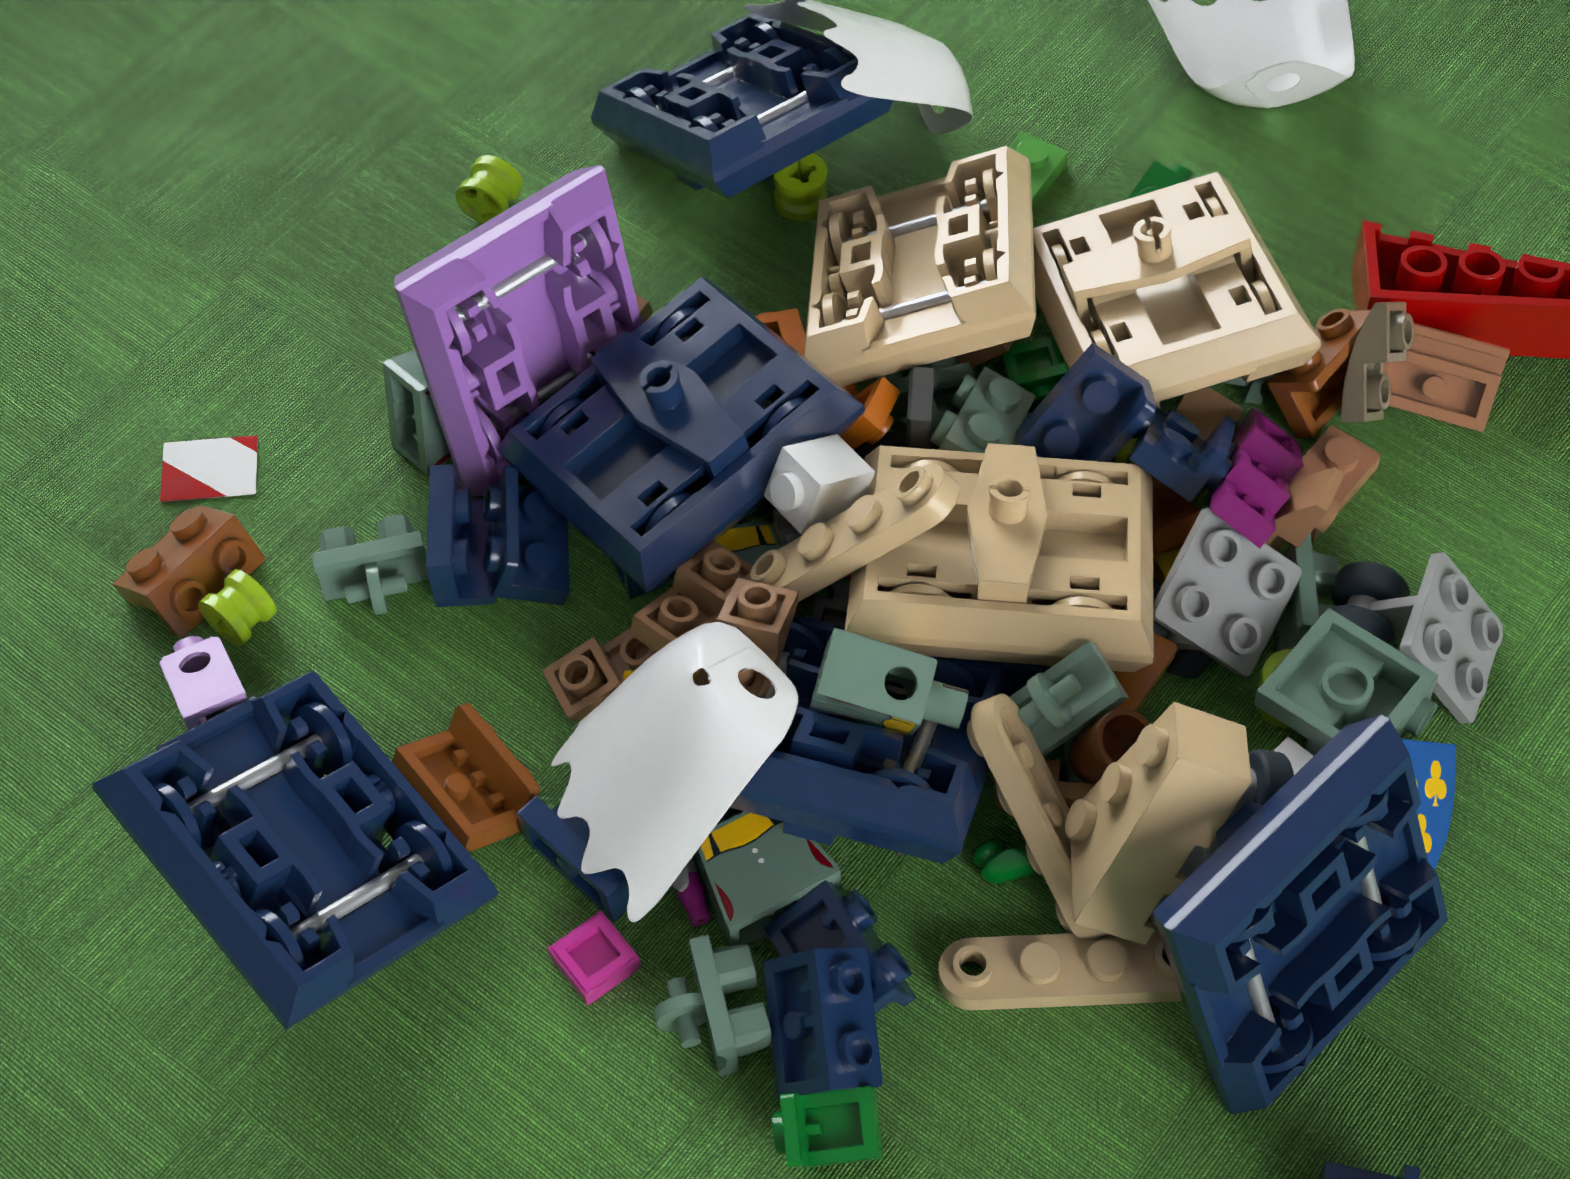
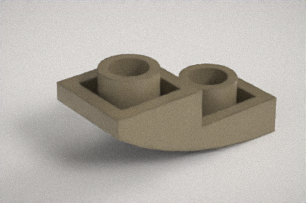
M1406 302L1375 303L1366 317L1349 359L1343 389L1341 422H1369L1383 419V409L1388 407L1391 398L1390 379L1387 374H1383V363L1406 361V350L1411 348L1414 339L1413 319L1410 314H1406Z

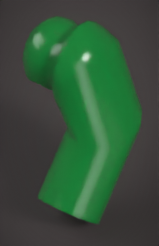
M990 838L982 842L974 850L973 862L982 870L980 877L989 883L1001 885L1037 873L1029 862L1026 852V841L1006 850L1004 843L1000 839Z

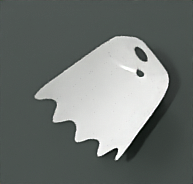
M784 0L772 4H750L744 6L750 12L771 19L822 31L828 39L853 53L858 59V65L852 74L845 76L841 81V86L845 90L867 97L917 103L925 124L935 134L948 133L972 122L973 112L969 88L962 67L952 52L942 42L899 23L814 0ZM932 105L944 106L945 109L942 113L938 114Z
M1148 0L1187 74L1210 95L1232 104L1259 108L1265 107L1266 109L1280 107L1306 100L1325 92L1352 77L1354 73L1355 56L1348 0H1217L1209 6H1201L1192 0H1168L1167 2Z
M722 622L702 624L668 643L648 658L598 707L572 728L574 729L578 725L551 763V766L563 763L571 765L570 780L559 805L557 815L561 819L576 816L583 818L590 828V836L581 863V871L584 874H592L617 868L624 872L629 887L627 914L631 922H636L644 917L664 896L743 788L781 743L797 709L798 693L788 677L740 630ZM703 668L708 674L710 683L697 686L693 681V674L698 669ZM752 669L760 672L773 684L775 695L772 698L764 699L749 693L739 681V671Z

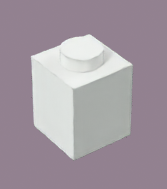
M838 434L782 447L766 487L764 497L800 534H803L812 525L820 522L825 523L849 509L856 500L865 496L875 471Z

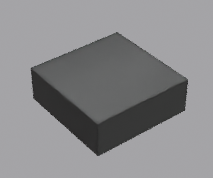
M913 367V371H910L906 444H909V448L930 449L934 368Z

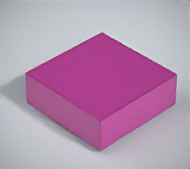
M602 911L596 913L547 948L551 961L587 1006L641 968L639 956Z

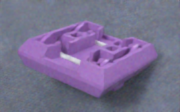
M600 165L568 173L396 275L394 278V289L462 488H469L471 497L485 495L488 485L496 486L504 466H511L497 450L507 433L591 366L590 358L624 331L630 334L642 325L606 172Z

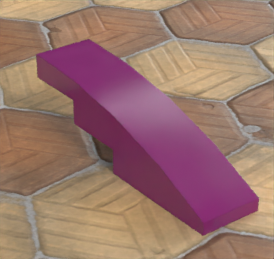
M1252 406L1244 416L1232 440L1237 444L1229 458L1233 464L1219 485L1212 491L1210 510L1260 549L1276 531L1274 515L1290 498L1288 483L1304 466L1299 442Z

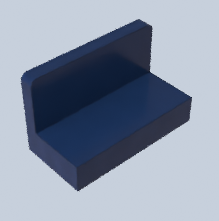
M535 796L517 812L525 841L614 923L627 911L629 887L624 872L620 869L612 868L597 873L584 874L581 871V863L590 836L588 823L583 818L577 816L561 819L557 815L560 804L551 810Z

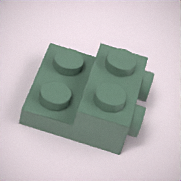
M984 367L978 379L967 374L949 404L959 410L958 414L956 415L946 410L929 441L939 446L938 450L985 453L988 443L1023 446L1018 443L1016 431L1030 416L1031 413L1028 410L1036 395L987 367Z
M1328 608L1257 690L1254 705L1307 738L1305 750L1315 756L1345 726L1379 715L1390 718L1400 737L1405 731L1417 737L1427 726L1436 711L1437 704L1431 701L1430 698L1439 675Z

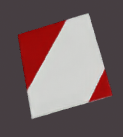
M258 435L164 443L160 502L256 494Z

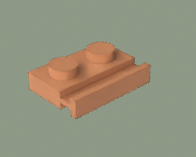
M1413 322L1414 339L1411 348L1406 350V361L1383 363V374L1389 376L1391 384V398L1388 406L1484 432L1510 349Z

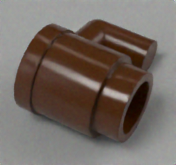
M1126 708L1115 709L1103 715L1098 721L1079 732L1071 744L1069 763L1073 772L1082 781L1096 784L1102 778L1106 768L1111 763L1117 762L1137 741L1141 731L1150 722L1140 713Z

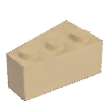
M1173 702L1153 724L1147 725L1141 731L1137 741L1117 762L1111 763L1106 768L1102 778L1082 799H1078L1072 804L1067 814L1065 832L1067 837L1070 838L1074 924L1146 945L1155 931L1154 924L1149 922V917L1163 895H1170L1186 880L1184 874L1178 873L1196 845L1209 848L1216 837V832L1224 825L1252 782L1246 726Z

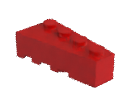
M1362 220L1351 268L1354 311L1371 310L1375 303L1406 302V314L1411 315L1414 323L1509 348V356L1570 359V263L1523 254L1517 262L1503 259L1499 254L1491 251L1492 247L1469 242L1467 251L1432 244L1434 238L1432 234L1411 230L1408 239L1381 233L1383 224Z

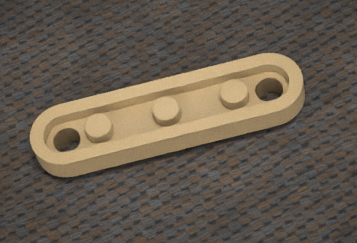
M931 463L922 467H913L906 471L898 481L873 495L862 496L846 511L825 523L820 522L812 525L802 536L780 549L765 552L753 565L750 573L751 579L755 582L798 591V602L939 524L951 512L958 500L960 493L959 483L938 464Z
M998 694L974 704L971 710V720L967 724L970 744L979 756L985 758L997 782L996 789L1000 804L1008 815L1014 816L1026 840V852L1029 862L1038 874L1044 876L1055 898V909L1060 924L1068 933H1073L1079 940H1090L1110 935L1074 924L1070 838L1067 837L1065 832L1069 808L1029 727L1021 720L1018 714V706L1005 694Z
M1159 930L1153 932L1146 945L1113 935L1090 940H1079L1073 933L963 938L953 942L944 950L938 966V986L942 995L949 1003L964 1010L1182 1001L1172 968L1162 958L1167 953ZM966 962H976L983 967L984 971L979 975L971 976L964 973L960 967Z

